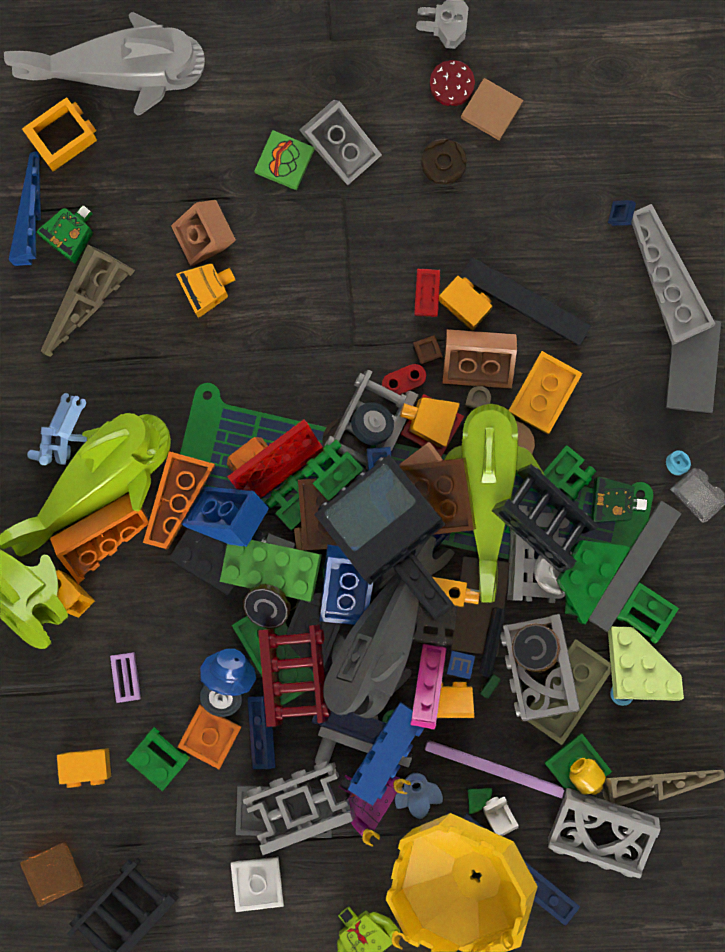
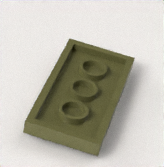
M576 639L569 646L568 654L580 711L528 720L529 723L561 745H563L611 673L610 662ZM558 662L554 669L560 667V662ZM553 677L550 689H554L553 684L557 686L561 684L562 681L559 677ZM540 694V699L537 703H535L534 698L529 708L532 710L540 709L544 704L545 695ZM550 698L548 709L567 706L568 701Z

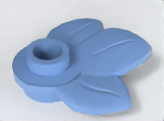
M421 773L408 775L405 780H409L411 785L404 783L402 787L403 791L408 794L397 793L395 796L396 807L398 809L409 807L412 815L418 819H423L428 814L430 804H440L443 801L439 787L434 783L427 782L426 777ZM414 783H420V787L416 789L413 788L412 785Z

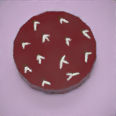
M456 60L444 61L436 66L430 78L431 94L436 101L446 106H457L469 100L475 85L471 69L466 64Z

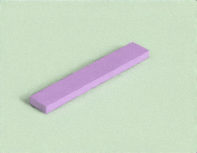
M428 740L425 744L424 749L428 752L559 798L563 796L564 788L559 785Z

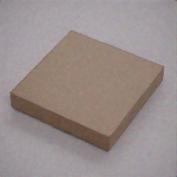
M484 78L462 113L461 119L500 141L521 107L523 100Z

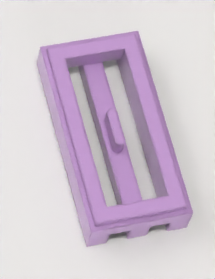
M135 652L110 656L116 703L141 699ZM126 658L130 660L133 696H131ZM118 659H121L126 697L121 695Z

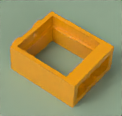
M67 97L22 128L52 171H55L97 141L93 134L96 132L94 126L89 120L84 121L80 115L83 112L76 102L71 104ZM69 111L84 133L52 155L37 133Z

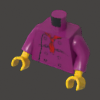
M345 775L338 787L350 794L347 799L356 816L351 821V824L362 836L364 843L373 847V844L370 843L371 836L374 835V837L380 839V835L371 829L375 830L397 793L408 794L403 791L402 786L404 783L411 785V782L400 779L397 776L394 778L390 777L386 783L387 789L382 798H377L372 806L348 790L352 778Z

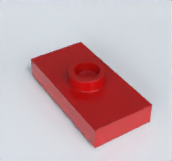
M417 269L414 316H438L440 270Z

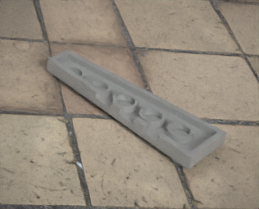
M650 204L634 211L632 225L672 345L714 327L715 322L653 205Z

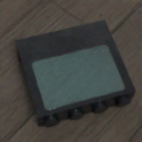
M390 454L378 459L374 463L373 468L368 472L359 474L353 484L342 488L333 500L323 503L318 508V512L314 514L369 585L446 525Z

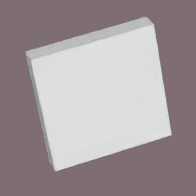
M279 856L231 862L236 912L284 906Z

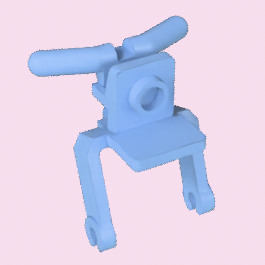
M64 393L61 396V402L50 426L41 427L42 441L40 443V451L30 450L27 453L29 459L37 460L41 465H47L52 461L53 450L56 463L66 465V459L70 458L68 441H87V437L83 435L71 434L82 409L86 405L85 399H81L80 405L77 406L78 396H71L68 403L66 398L69 397V394ZM52 436H56L55 444L51 443Z

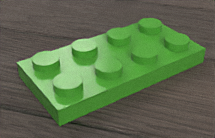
M252 539L247 547L227 544L220 582L246 588L256 587L260 584H269L282 590L287 597L311 602L313 600L322 554Z

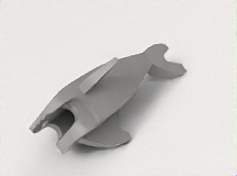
M131 12L129 19L134 28L120 30L95 38L51 56L31 51L4 52V61L7 65L12 66L13 76L20 79L47 80L59 78L116 89L140 91L134 113L141 115L160 102L164 97L165 91L185 89L196 83L204 70L205 56L198 42L192 37L187 36L183 31L176 28H163V25H157L153 21Z

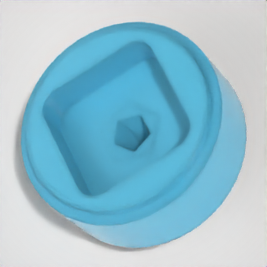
M675 451L668 455L666 459L667 468L674 475H682L690 469V458L683 451Z

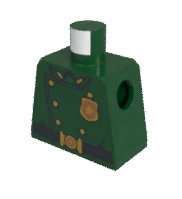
M596 477L593 486L591 518L595 523L629 521L632 519L633 511H646L647 499L634 497L635 487L603 477Z

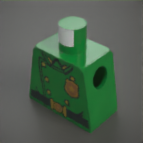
M83 205L74 215L66 208H63L39 228L37 234L75 264L93 234L90 227L85 224L93 213Z

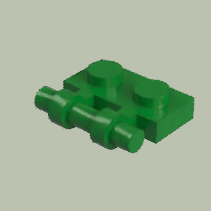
M337 439L330 445L326 444L322 448L323 451L315 459L311 458L307 462V466L301 470L306 478L313 472L318 475V478L312 484L327 501L333 498L363 470L362 466L348 451L341 457L336 453L342 447ZM331 458L335 463L324 472L320 466Z
M566 445L543 473L571 501H575L579 496L580 490L592 481L591 477L596 473V470L591 466H588L585 471L579 468L584 459ZM574 474L578 479L570 487L566 484V481Z
M300 470L293 476L290 475L286 479L287 482L278 490L275 489L271 492L272 496L265 501L270 508L277 503L282 506L276 514L291 531L301 523L298 480H303L305 476ZM294 488L297 494L287 502L283 497Z

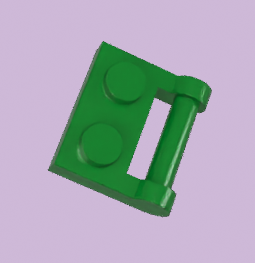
M639 582L616 619L621 622L625 621L648 636L649 640L656 644L679 608ZM633 607L658 624L656 629L654 630L629 613L631 608Z
M154 727L127 761L163 791L188 762L190 757L186 753L183 755ZM152 741L177 762L174 767L149 746Z

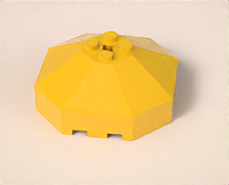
M452 813L412 829L400 840L398 847L400 853L394 863L391 876L393 882L387 892L386 901L403 933L409 937L408 943L416 947L421 944L430 948L431 952H456L457 950L462 952H507L521 947L538 886L514 841ZM473 870H475L476 873L480 872L482 874V876L480 877V881L477 878L473 879Z

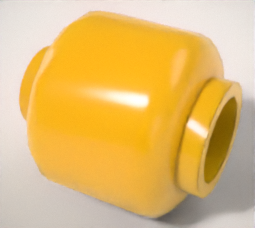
M581 758L572 764L569 777L581 794L595 795L603 789L606 777L594 760Z

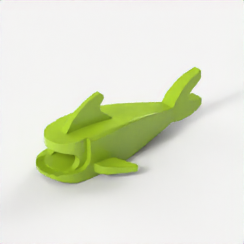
M485 404L477 407L467 416L463 428L462 445L452 449L445 460L466 457L476 529L473 531L479 556L480 600L492 603L495 602L497 593V560L505 529V523L492 512V509L497 503L506 499L511 501L516 470L518 471L530 464L540 470L541 468L530 451L518 446V426L512 413L502 406Z
M125 413L117 416L111 422L107 421L100 428L83 432L82 435L87 437V441L66 467L38 516L15 524L1 533L0 548L12 547L18 556L29 554L49 540L54 532L108 505L127 492L130 495L132 509L140 511L151 484L150 474L165 461L170 450L171 439L166 424L154 415L145 414L137 416Z
M0 550V618L25 642L35 648L45 649L51 644V640L43 629L42 624L52 623L59 625L68 617L65 607L58 599V578L55 567L48 555L41 556L38 566L29 567Z

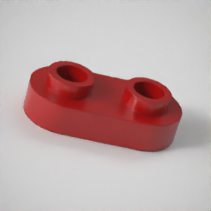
M408 365L386 375L382 381V386L399 395L405 394L424 384L426 371L421 365ZM412 372H417L419 374V377L417 379H412L410 374ZM391 381H396L398 383V386L396 388H391L389 386V383Z

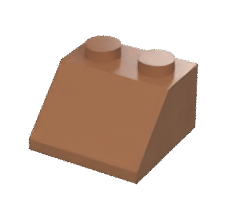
M216 200L195 203L171 225L190 266L224 251L236 240Z

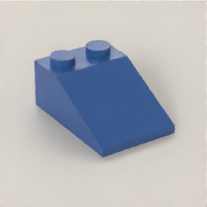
M204 486L181 524L184 527L229 545L247 547L269 508L254 491Z
M327 545L320 621L355 625L370 605L373 583L369 585L339 546ZM350 547L353 551H356V550L359 549V548H356V547Z

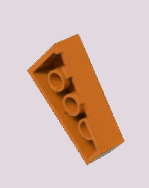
M169 451L143 543L164 549L169 548L182 525V521L213 472L215 464Z

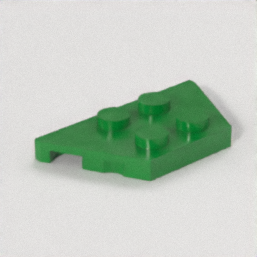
M584 540L578 542L571 554L577 562L572 569L560 572L556 581L561 590L565 592L569 605L573 606L579 623L584 625L587 623L629 552V546Z

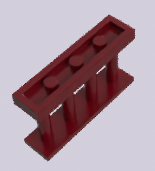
M320 625L309 626L310 633L280 636L275 633L274 629L258 630L267 727L281 725L285 717L317 715L318 723L328 721L331 710L325 703L323 693L325 675L322 644H324L325 637L323 629H320ZM311 642L312 657L281 660L277 657L276 648H278V645ZM313 667L314 681L284 684L279 681L278 672H280V669ZM315 691L316 705L284 708L283 705L281 706L280 696H282V693Z

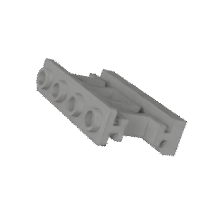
M323 761L314 765L315 770L306 773L305 769L291 774L292 778L283 781V778H279L270 782V787L262 790L259 786L247 791L248 796L243 799V803L246 804L248 813L260 809L267 828L266 831L257 835L258 840L261 842L260 849L263 855L354 820L356 816L353 808L349 805V800L337 803L329 784L330 781L339 777L335 769V762L328 764L327 761ZM327 772L329 774L320 779L324 791L314 795L309 783L302 786L298 784ZM280 790L284 791L275 797L279 808L269 812L265 800L258 803L254 801ZM304 792L312 813L292 820L285 799ZM328 800L332 812L342 809L339 813L313 822V819L319 818L321 815L317 806L318 803ZM283 817L287 829L295 826L298 827L271 839L268 838L277 832L273 821Z

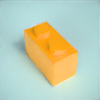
M457 276L439 295V302L473 331L491 311V300L484 293H477L473 289L474 285L467 278L464 277L462 279Z
M109 748L68 752L57 755L59 784H66L67 788L79 787L81 782L90 781V785L105 784V780L111 777Z

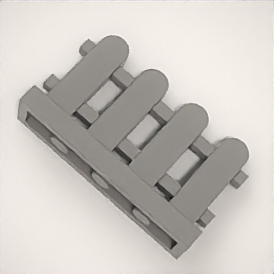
M519 505V509L527 516L533 509V507H529V511H527V506ZM552 509V513L541 512L536 520V524L539 527H548L558 510ZM564 518L559 528H566L569 525V520ZM511 528L507 600L522 601L523 596H525V601H532V597L548 598V603H555V598H563L565 593L559 595L547 593L538 583H533V573L537 560L534 559V549ZM558 528L553 535V540L562 547L566 539L558 537ZM525 549H527V558H525ZM524 573H526V581H525V582H523Z

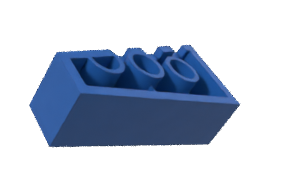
M399 702L348 786L350 792L372 806L377 798H382L387 789L386 783L389 778L395 777L400 768L398 763L402 756L406 758L413 747L411 741L414 736L419 737L425 728L411 725L413 709L402 702Z

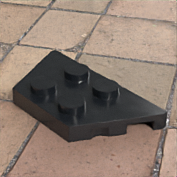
M315 593L311 602L299 599L285 635L310 633L309 626L320 625V629H323L325 637L324 644H322L323 664L325 666L341 623L320 621L322 593ZM311 642L289 644L300 658L312 657Z

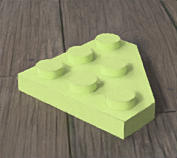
M611 627L609 629L608 637L614 699L672 701L684 699L681 674L634 627Z

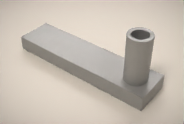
M322 723L318 736L323 738L314 762L318 764L327 761L329 764L336 742L368 753L375 741ZM409 753L406 758L402 756L398 764L409 767L412 754Z

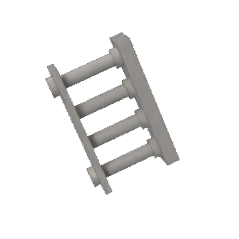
M367 370L364 374L360 373L355 381L354 386L357 389L334 437L329 436L326 444L330 445L335 439L339 441L344 430L354 434L349 420L354 409L357 410L361 405L365 404L359 401L364 388L396 403V407H398L395 416L392 415L394 429L391 436L385 442L376 445V448L391 447L392 451L407 420L400 417L402 406L404 403L413 406L418 394L408 391L405 395H399L369 380L372 371ZM341 444L342 447L336 452L343 455L348 451L358 463L366 466L368 470L367 456Z

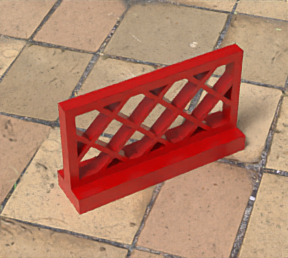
M303 419L227 477L237 490L254 491L259 498H262L307 464L311 458L313 459L323 451V446L317 440L308 423Z

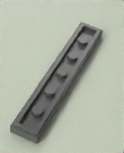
M663 501L658 503L588 619L590 622L606 632L609 631L680 517L681 513Z

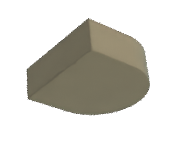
M483 386L472 388L468 394L465 406L476 409L479 406L490 404L491 394L489 390Z

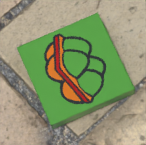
M272 130L255 168V173L297 190L315 149L308 144Z

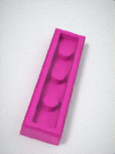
M423 644L411 725L435 729L446 648L428 644Z

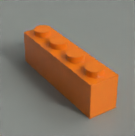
M128 493L54 535L50 540L57 557L79 584L85 579L84 575L87 572L98 568L101 560L108 554L112 556L123 541L128 542L148 525L149 520L143 506L140 511L132 509Z

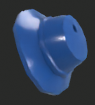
M224 649L207 657L200 667L201 681L209 690L222 695L238 696L249 692L256 680L255 668L241 651L236 649Z

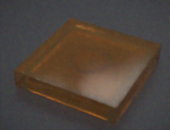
M66 842L20 862L38 907L84 886Z

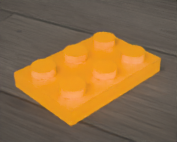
M541 351L508 411L520 420L549 434L582 373Z

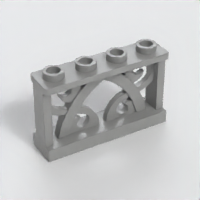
M560 614L504 625V632H501V640L503 646L508 648L509 655H505L507 669H512L513 678L510 679L512 693H517L518 702L514 703L517 717L521 716L523 721L580 711ZM530 625H552L553 629L550 631H552L557 639L558 650L553 662H560V667L550 672L545 686L533 680L525 672L526 668L521 664L517 665V660L514 656L513 644L516 634ZM553 677H559L562 681L559 686L553 684L554 689H550ZM521 680L530 687L527 688L524 692L522 690ZM540 694L545 695L544 704L540 709L532 710L527 706L528 696L533 695L535 703H537L540 699ZM550 698L568 701L567 706L548 709Z
M566 788L563 801L548 836V848L558 854L573 856L582 862L588 861L597 864L606 870L612 869L621 872L627 877L641 878L654 841L661 830L659 818ZM568 809L575 810V820L564 821ZM589 815L597 818L592 822H584V820L590 821ZM604 821L611 822L612 830L619 839L609 844L597 846L586 828L598 827ZM619 826H623V827H626V828H627V829L623 830V832H624L626 835H624L623 833H621V832L619 831V829H618ZM566 827L577 828L567 832V835L574 836V840L562 837L560 832ZM644 833L647 835L641 847L635 840ZM629 845L633 846L638 852V857L635 860L622 856L624 853L631 856Z

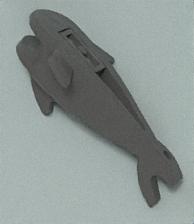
M433 536L429 537L412 551L430 575L441 570L455 554L451 549L444 547L432 554L436 538ZM397 572L360 616L346 639L342 634L337 633L333 643V664L327 674L323 689L326 705L337 715H347L349 712H353L364 719L376 716L385 707L390 696L411 676V670L405 668L412 644L419 600Z

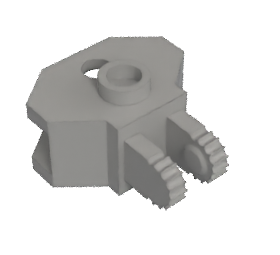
M446 0L442 5H437L436 8L420 7L418 15L433 18L435 22L419 21L416 24V29L434 32V36H438L446 48L455 49L465 39L469 8L464 0Z

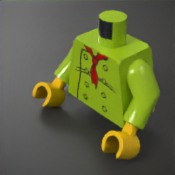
M347 907L338 915L345 924V927L339 931V939L337 940L338 952H383L392 944L399 949H403L399 945V940L402 937L406 942H409V937L400 933L399 928L387 916L376 912L369 913L364 911L357 917L350 907Z

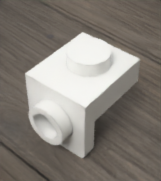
M494 797L486 802V806L483 807L484 814L494 833L503 836L518 828V824L507 805L505 797L500 799Z

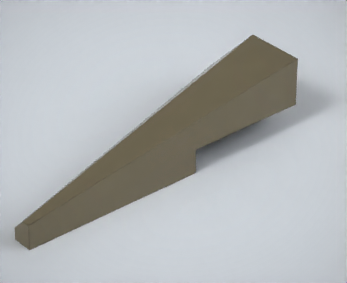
M87 245L43 344L42 353L51 357L53 355L52 351L61 342H66L69 339L68 335L76 327H80L104 303V299L113 290L116 291L120 287L119 284L128 275L131 276L135 270L107 253Z
M723 770L607 778L603 784V797L606 801L621 806L654 794L660 801L725 778V773Z

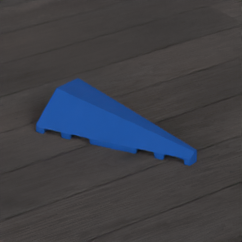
M32 152L29 155L9 255V261L14 266L32 265V259H36V220H41L39 152Z

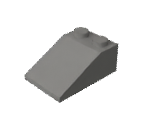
M337 100L331 101L300 129V132L347 185L382 155L342 103Z

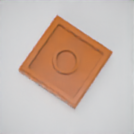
M199 705L177 748L220 769L242 726L225 717L212 715L202 705Z

